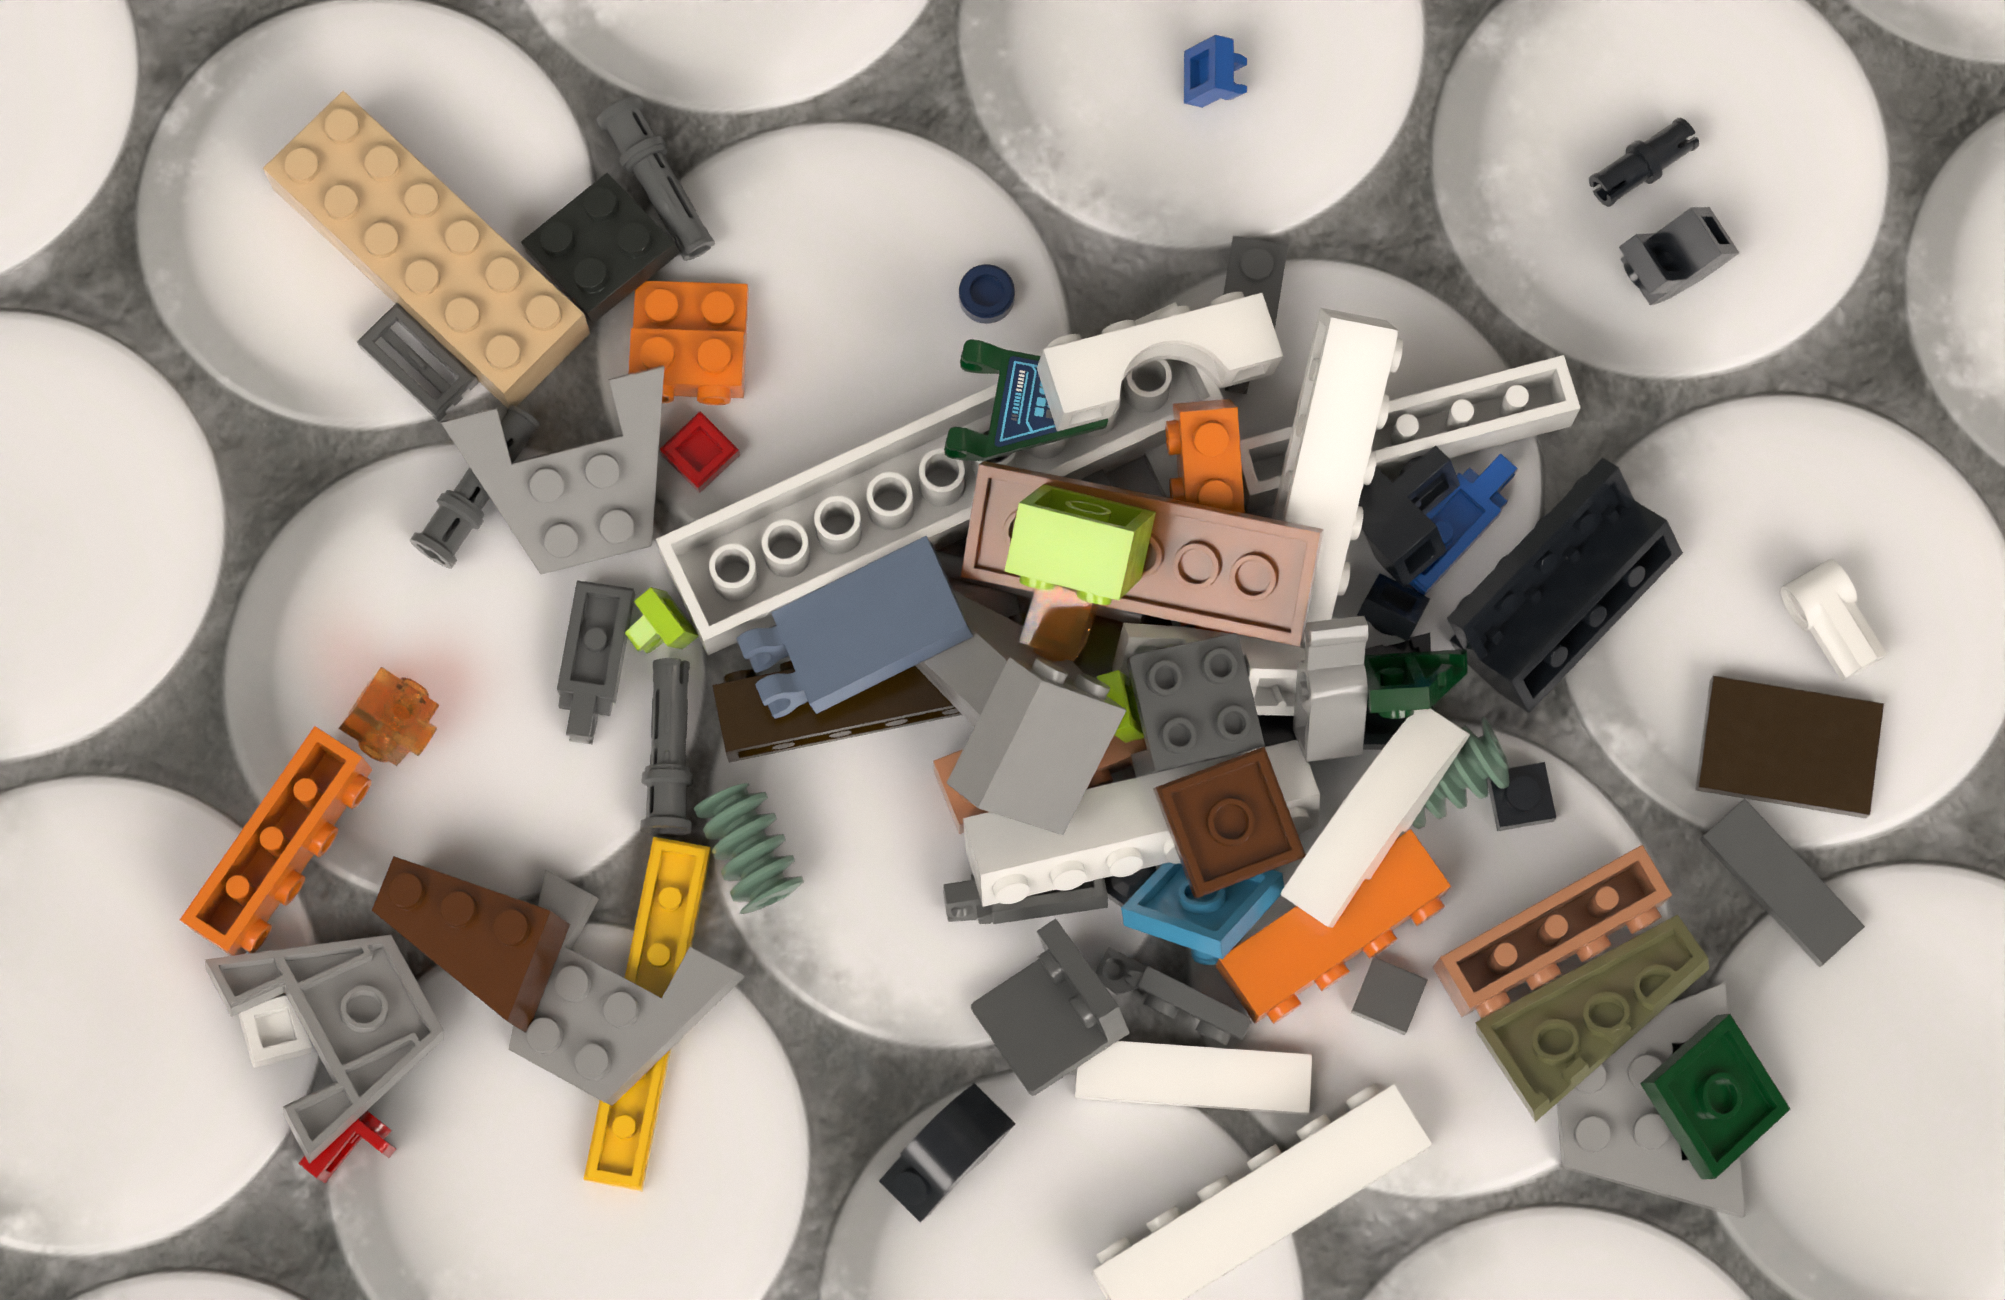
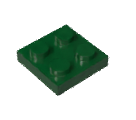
M1721 1014L1713 1017L1640 1083L1701 1180L1716 1179L1791 1110L1731 1014Z

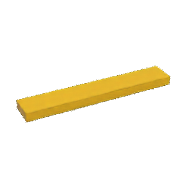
M653 837L624 978L662 998L689 947H692L711 848ZM671 1049L613 1106L599 1100L583 1178L584 1181L643 1192Z

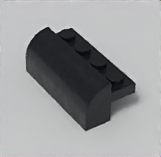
M1602 457L1587 474L1577 480L1567 495L1536 523L1534 529L1508 555L1498 562L1495 569L1473 592L1459 602L1456 609L1446 618L1455 633L1449 641L1455 650H1467V664L1492 688L1530 713L1683 552L1668 521L1636 502L1619 467Z

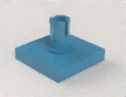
M1165 863L1121 907L1123 924L1126 927L1191 948V957L1195 962L1203 965H1214L1219 958L1223 959L1281 896L1280 893L1284 888L1283 873L1270 870L1204 896L1194 898L1182 864Z

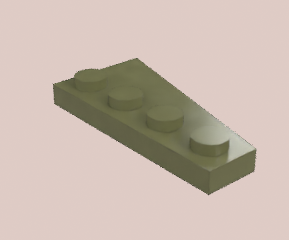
M1676 915L1475 1022L1477 1034L1536 1122L1709 970L1708 957L1681 918Z

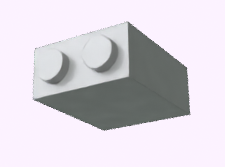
M1009 657L946 784L979 809L1064 835L1126 709L1107 696L1110 690L1108 685L1090 675L1079 672L1074 680L1067 677L1069 673L1066 670L1043 658L1036 657L1033 665Z

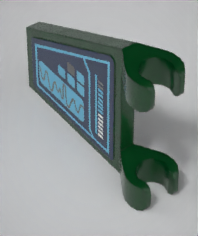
M970 339L963 346L960 359L961 369L971 373L999 374L989 433L987 436L967 428L952 427L947 434L944 453L948 458L956 460L986 461L1104 429L1107 427L1108 418L1057 431L1037 371L1041 356L1006 350L984 341Z

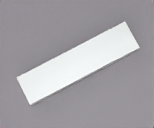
M1117 1041L1077 1068L1075 1099L1308 1115L1310 1109L1312 1054Z

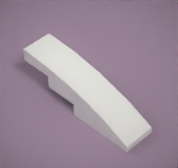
M1123 623L1112 671L1120 670L1130 677L1127 667V659L1130 656L1231 633L1179 626ZM1238 635L1257 714L1294 716L1297 669L1299 662L1305 658V649Z
M1431 708L1414 710V714L1404 721L1348 794L1280 895L1325 926L1333 928L1364 879H1371L1401 831H1408L1470 734Z

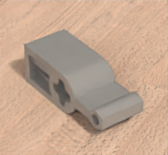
M1364 616L1307 622L1305 626V658L1298 664L1293 731L1306 762L1362 755L1368 699V683L1364 666L1365 647L1368 640L1367 621Z

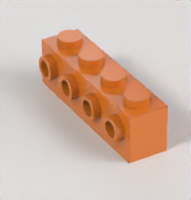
M1230 399L1173 404L1174 420L1165 421L1167 452L1169 456H1177L1178 471L1177 478L1169 479L1170 498L1245 513L1238 407ZM1180 622V626H1189V628L1231 633Z
M314 726L186 909L180 921L230 956L242 955L246 952L255 953L262 946L271 931L272 925L267 922L279 904L288 905L300 891L305 881V876L301 872L313 855L321 857L332 845L338 834V828L334 825L346 807L356 808L367 794L372 783L367 777L372 769L365 759Z
M1410 829L1396 839L1371 879H1364L1333 928L1325 926L1296 906L1233 948L1223 959L1219 958L1215 967L1254 1024L1266 1016L1274 1024L1302 1005L1297 995L1316 983L1319 989L1323 991L1350 972L1345 965L1347 961L1362 951L1370 959L1393 944L1398 939L1393 933V930L1409 919H1412L1415 925L1419 926L1445 908L1440 898L1446 895L1451 885Z

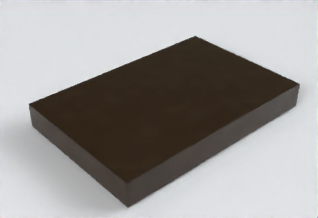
M1713 676L1709 682L1695 791L1867 818L1871 812L1884 703Z

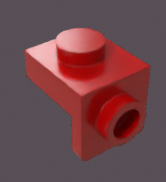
M366 1111L310 1164L305 1156L298 1164L315 1178L326 1183L362 1138L383 1155L390 1158L396 1148L388 1143L385 1138L392 1130L369 1111Z

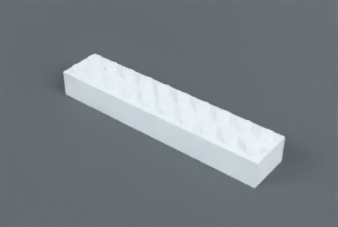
M1176 302L1135 320V323L1139 325L1157 320L1156 317L1160 313L1178 306ZM1174 359L1150 361L1132 370L1121 382L1120 398L1112 417L1108 418L1106 428L986 461L1077 480L1102 469L1104 473H1107L1144 456L1145 452L1166 443L1165 421L1174 420L1173 404L1222 400L1224 397L1215 382L1205 372L1192 364ZM997 384L657 538L656 542L660 555L707 655L709 656L737 643L736 638L748 630L770 628L776 625L771 612L924 536L928 537L935 550L942 549L966 538L978 466L983 461H964L948 458L944 453L948 431L952 427L967 428L988 436Z

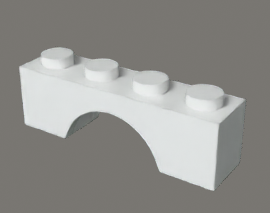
M1232 292L1214 299L1211 302V306L1190 311L1189 306H1178L1160 313L1156 317L1157 320L1136 325L1134 320H1124L1107 326L1103 329L1102 334L1081 339L1079 334H1070L1051 341L1047 345L1048 348L1043 349L1037 371L1056 430L1061 431L1111 418L1120 398V388L1123 379L1132 370L1150 361L1174 359L1187 362L1205 372L1220 389L1274 375L1283 358V353L1263 293L1244 297L1243 292Z

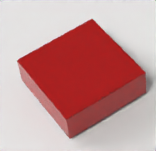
M701 411L659 449L660 454L699 493L740 456L739 449Z

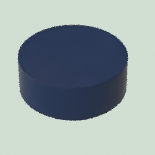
M983 264L973 267L963 276L959 285V303L963 312L970 319L978 323L991 324L1002 320L1009 314L1014 305L1015 287L1012 278L1005 270L995 265Z

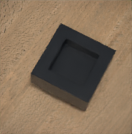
M1379 573L1357 616H1364L1366 621L1370 622L1379 632L1397 636L1408 642L1430 598L1407 586L1403 588L1397 581Z
M1545 762L1508 768L1509 786L1504 789L1499 788L1490 778H1487L1497 831L1554 822L1556 819Z

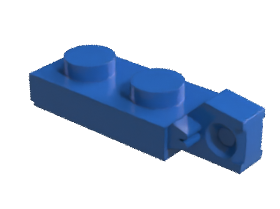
M1501 453L1480 476L1471 468H1468L1463 474L1458 473L1457 478L1460 486L1426 514L1438 527L1447 551L1409 583L1420 594L1425 596L1500 516L1503 507L1507 504L1508 500L1500 492L1514 478V472L1518 468Z

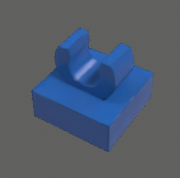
M1214 35L1184 51V104L1203 108L1219 99L1233 100L1247 93L1246 85L1234 82V71L1247 65L1246 57L1239 53H1234V39Z

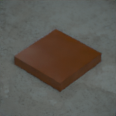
M1265 746L1153 788L1194 898L1204 896L1306 856Z

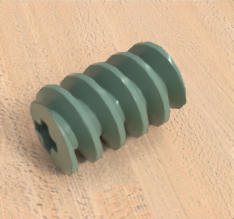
M1484 716L1481 717L1483 735L1477 737L1466 725L1461 727L1470 736L1412 823L1415 828L1421 829L1425 827V808L1438 819L1446 817L1445 798H1448L1459 809L1467 807L1466 788H1469L1480 799L1488 797L1487 778H1490L1501 789L1509 786V765L1490 723Z
M749 783L738 784L719 791L698 803L694 808L697 817L703 819L712 818L703 828L706 838L712 840L721 839L712 849L715 859L721 861L730 860L721 870L724 880L730 882L740 881L730 891L733 902H749L742 908L739 914L751 913L772 905L789 896L804 883L802 876L784 877L782 872L794 863L795 859L793 855L775 856L773 851L786 841L784 834L766 835L764 830L777 820L775 813L757 814L755 809L767 800L768 796L766 792L748 793L747 787Z

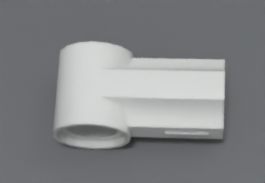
M1829 559L1780 588L1781 598L1789 615L1804 631L1810 630L1841 681L1860 673L1887 654L1855 604L1857 602V594L1849 576L1835 560Z

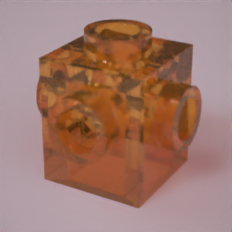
M380 667L367 683L338 729L357 740L359 748L372 759L384 763L389 761L397 766L410 751L419 756L437 730V727L429 721L439 707V704L430 699L428 691L416 681L405 677L399 679L383 667Z

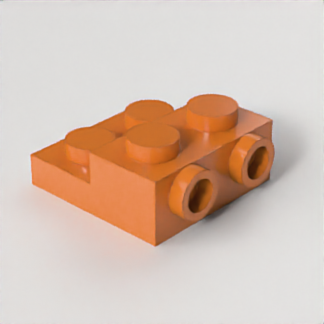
M645 281L635 289L628 374L664 365L662 404L673 402L674 396L697 397L699 403L706 405H726L731 402V398H744L749 299L748 284Z

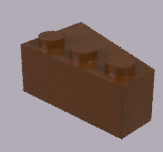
M395 856L392 858L372 908L376 915L498 1015L525 1033L534 1019L570 927L569 923L550 910Z

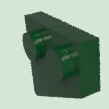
M1467 650L1365 655L1364 666L1368 683L1367 705L1371 713L1379 712L1380 716L1391 719L1410 717L1414 714V710L1430 709L1468 674Z

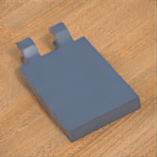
M924 536L771 612L777 626L773 628H754L742 633L736 639L744 658L750 660L755 672L764 671L772 667L779 660L787 656L790 657L796 672L772 674L755 684L763 704L769 706L774 718H779L789 714L796 707L806 702H809L817 714L973 637V634L936 551L928 537Z

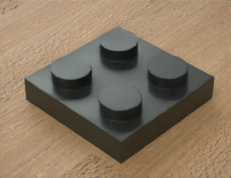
M608 172L521 241L526 253L592 323H595L680 254L673 240Z

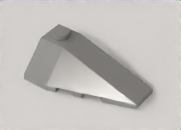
M955 590L953 592L973 637L915 665L974 727L1009 657L1033 665L1036 657L1043 658L1066 670L1069 673L1067 677L1074 680L1078 673L1082 672L1053 641Z

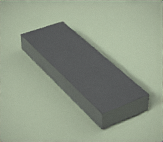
M1745 798L1700 838L1702 843L1819 967L1824 965L1865 927Z

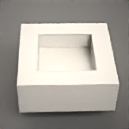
M287 995L270 999L238 1014L253 1068L311 1054L312 1045L310 1038Z

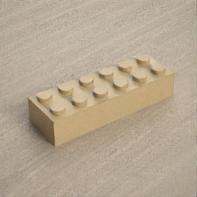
M344 91L331 101L263 167L273 190L395 304L398 303L475 375L477 380L505 407L517 406L590 334L585 315L578 307Z

